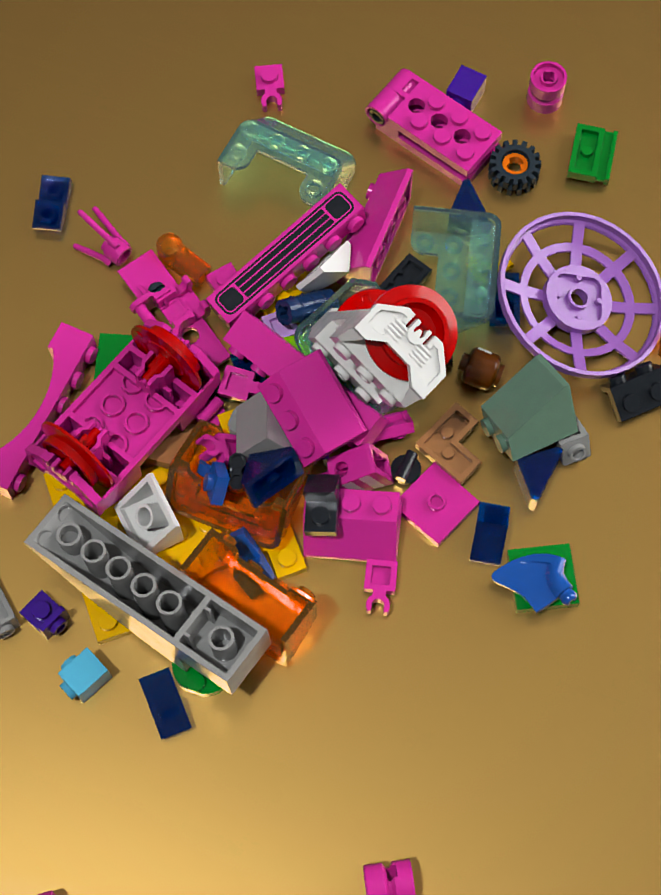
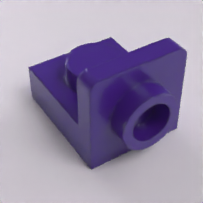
M43 590L19 612L47 640L52 635L57 636L67 626V620L70 618L66 609L61 605L59 606Z

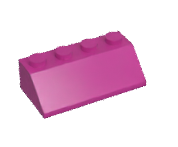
M406 168L380 173L376 183H370L366 193L368 201L364 207L366 219L359 230L354 233L350 232L346 237L345 242L348 240L351 244L350 269L346 275L337 280L338 284L357 291L373 288L411 200L412 169Z

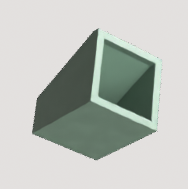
M541 354L529 361L481 406L483 419L480 420L484 433L488 437L492 436L498 450L501 453L505 452L513 462L578 432L570 384Z

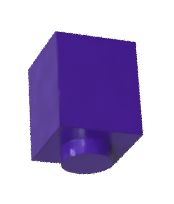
M461 65L447 88L446 95L473 112L485 92L487 76Z

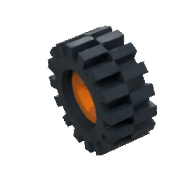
M508 140L504 141L502 147L497 145L495 152L492 151L488 178L492 179L491 184L493 187L498 185L497 191L500 193L506 189V195L511 196L512 191H516V196H520L522 189L525 193H528L531 187L534 188L536 186L541 169L539 152L534 153L535 147L532 145L527 148L528 142L525 141L522 142V145H517L518 140H513L512 145H509ZM510 163H518L520 165L519 171L509 170Z

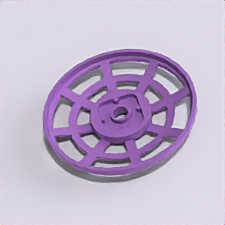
M568 211L551 213L525 225L513 237L505 249L498 269V298L503 315L511 331L534 357L541 354L557 371L567 375L587 379H602L629 371L641 363L655 348L661 337V279L651 258L641 245L615 224L586 213ZM551 226H573L571 243H556L540 249L532 235L539 230ZM585 228L608 237L626 252L613 262L600 251L583 245ZM524 242L532 258L523 269L520 283L506 279L505 273L515 249ZM557 253H570L569 265L563 266L558 270H555L547 259L548 256ZM582 255L595 260L605 270L598 275L593 270L581 266ZM633 260L640 268L647 282L652 303H634L631 287L622 273V270ZM536 265L539 266L548 279L544 284L543 290L528 286L531 273ZM612 278L616 280L624 302L612 301L610 290L606 284ZM506 291L516 294L520 298L522 311L532 327L526 334L519 327L510 310ZM571 294L578 295L582 299L583 305L575 304ZM528 299L543 303L544 310L548 316L540 323L536 321ZM610 313L624 314L622 327L616 336L604 325ZM652 315V324L648 337L642 348L635 352L623 342L632 328L634 316ZM556 325L570 333L571 347L558 342L547 332ZM595 332L607 343L597 348L583 349L582 335ZM541 338L554 349L572 355L574 368L554 360L533 343ZM615 350L628 360L624 364L610 370L587 371L584 357L601 356Z

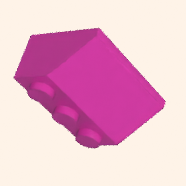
M321 349L279 370L258 385L260 392L304 467L325 458L367 431Z
M340 489L337 536H305V501L303 512L304 557L367 562V558L397 561L402 515L400 492Z

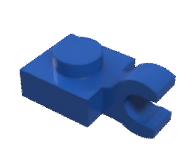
M200 459L197 473L204 477L203 490L207 492L210 504L223 506L230 481L225 463L217 462V460L216 462L213 461L212 465H209Z

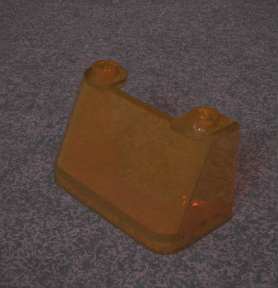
M199 419L169 465L165 497L172 511L228 534L244 526L258 546L268 549L278 547L301 499L308 474H312L314 463L304 467L300 459L284 460L281 468H278L260 460H249V464L245 467H254L253 492L232 494L227 491L223 506L210 504L207 492L203 490L204 477L197 473L200 461L199 455L207 449L203 445H197L196 440L205 434L215 436L217 433H224V431L215 424ZM212 458L211 460L205 462L209 465H212L213 461L216 462V458Z

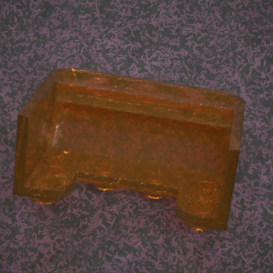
M211 528L181 565L180 571L266 628L272 644L264 654L277 663L287 666L317 617L315 595L304 586L299 588L292 586L289 589L280 579H270L263 574L264 570L252 560L246 562L239 557L238 549L235 546L237 541L225 531L219 533Z

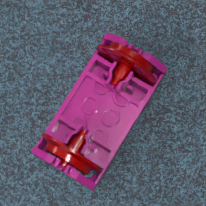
M149 318L143 326H134L131 330L132 341L54 423L49 421L42 423L41 428L44 434L34 444L31 443L25 449L30 463L42 472L51 475L72 491L99 517L106 509L122 499L142 477L140 466L175 427L183 431L192 422L221 383L219 369L196 345H190L189 340L180 339L178 332L175 331L172 334L171 327L164 322ZM96 483L109 488L102 498L92 488Z

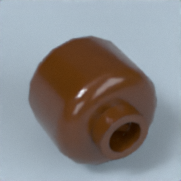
M476 347L472 349L470 354L464 352L458 369L463 371L461 378L464 383L486 391L491 386L496 387L498 385L505 365L501 364V357L499 355Z

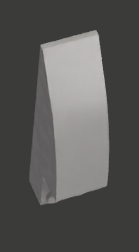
M66 494L61 497L24 541L26 546L84 595L185 672L190 667L194 668L231 695L272 644L266 628Z

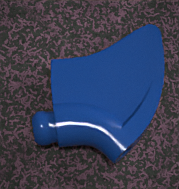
M541 553L523 556L501 566L491 576L496 584L522 596L536 614L559 599L566 606L570 605L572 600L575 601L577 599V593L572 590L573 586L564 574L566 559L557 555Z

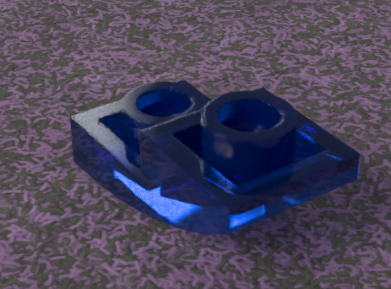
M42 175L39 200L35 201L33 229L62 232L72 185L71 178Z

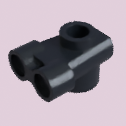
M241 453L232 454L228 461L229 469L227 471L230 481L227 491L232 494L253 492L254 467H245L246 458Z

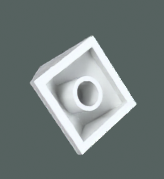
M148 473L114 506L127 536L154 554L184 540L181 527L153 473Z

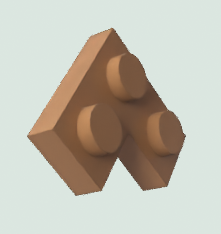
M456 402L415 443V448L462 485L481 466V461L461 444L478 426L479 421Z

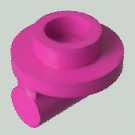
M217 396L212 400H208L201 412L195 417L197 423L205 429L218 428L220 422L217 415L225 412L224 402Z

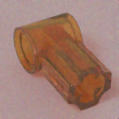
M166 233L158 238L156 243L157 257L165 268L173 270L180 277L187 275L195 288L201 286L206 280L205 276L211 272L212 267L185 247L179 236L173 233ZM167 249H173L176 251L172 254L164 253V251Z

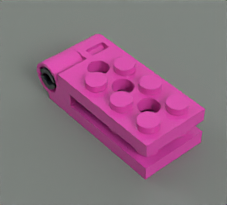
M405 68L400 69L365 108L367 117L376 125V129L465 189L489 163L492 151L495 152L497 145H500L498 142L502 137L500 130Z

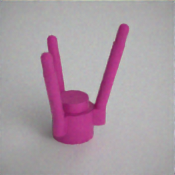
M94 206L92 210L112 236L105 232L83 210H78V215L105 240L101 246V250L104 252L100 254L77 243L73 244V248L102 261L108 267L113 263L116 266L122 265L132 252L130 244L122 238L98 207Z

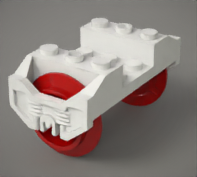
M408 284L394 287L388 291L368 289L353 294L339 308H330L310 328L311 332L308 336V339L313 343L311 346L312 350L321 349L325 358H328L335 365L332 369L334 373L344 382L349 380L356 387L354 393L363 402L368 404L370 401L372 404H380L384 401L390 407L395 405L396 407L406 408L416 401L424 399L446 377L445 365L449 362L455 351L458 327L452 308L439 293L425 286Z

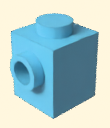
M85 648L78 656L72 655L61 665L62 670L58 673L63 681L59 685L71 700L77 696L82 703L86 702L112 678L109 670L88 648Z

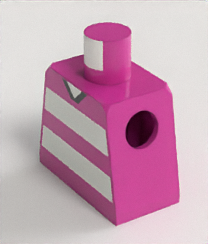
M370 443L328 458L326 461L328 471L321 473L340 475V489L373 490L395 484L388 455Z

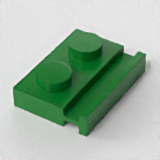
M578 123L567 177L592 183L598 181L603 182V185H608L618 131L612 133L605 131L606 129Z

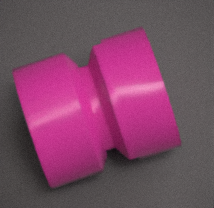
M544 61L535 65L531 71L526 99L530 108L537 113H553L562 104L567 73L560 64Z
M410 859L391 861L389 867H385L382 863L363 865L366 895H416Z

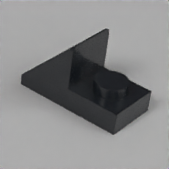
M308 474L303 489L306 501L305 536H337L340 475Z

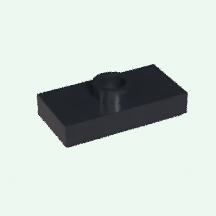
M409 253L377 289L388 291L401 285H422L432 274V269Z

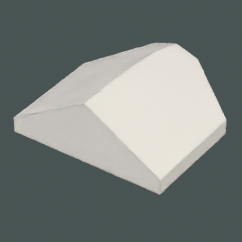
M347 240L323 258L319 265L296 285L298 290L303 293L320 290L346 275L350 269L351 244Z

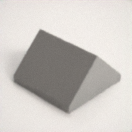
M261 392L237 406L236 453L243 454L246 460L299 459Z

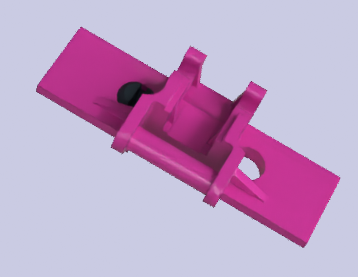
M152 249L118 270V274L137 298L129 308L134 314H138L143 323L149 318L156 320L150 310L154 307L159 308L173 327L172 334L175 331L178 332L180 339L189 330H194L199 334L198 340L190 345L194 344L200 348L216 367L231 358V355L205 322V319L210 315L211 306L205 299L199 300L192 290L193 282L187 275L181 278L182 282L178 285Z

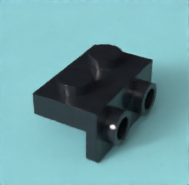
M651 361L643 362L634 367L635 371L626 375L623 372L617 376L609 377L607 383L600 385L602 392H606L609 395L617 421H626L661 406V365L652 364Z

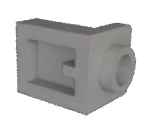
M577 416L578 432L555 442L560 452V461L564 466L591 455L589 434Z

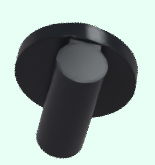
M407 450L405 455H400L393 460L391 471L396 482L409 485L420 477L421 465L417 460L418 454L416 452Z

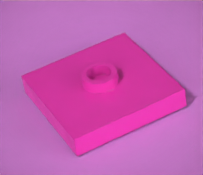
M434 462L401 495V516L435 546L439 547L479 506L480 501Z

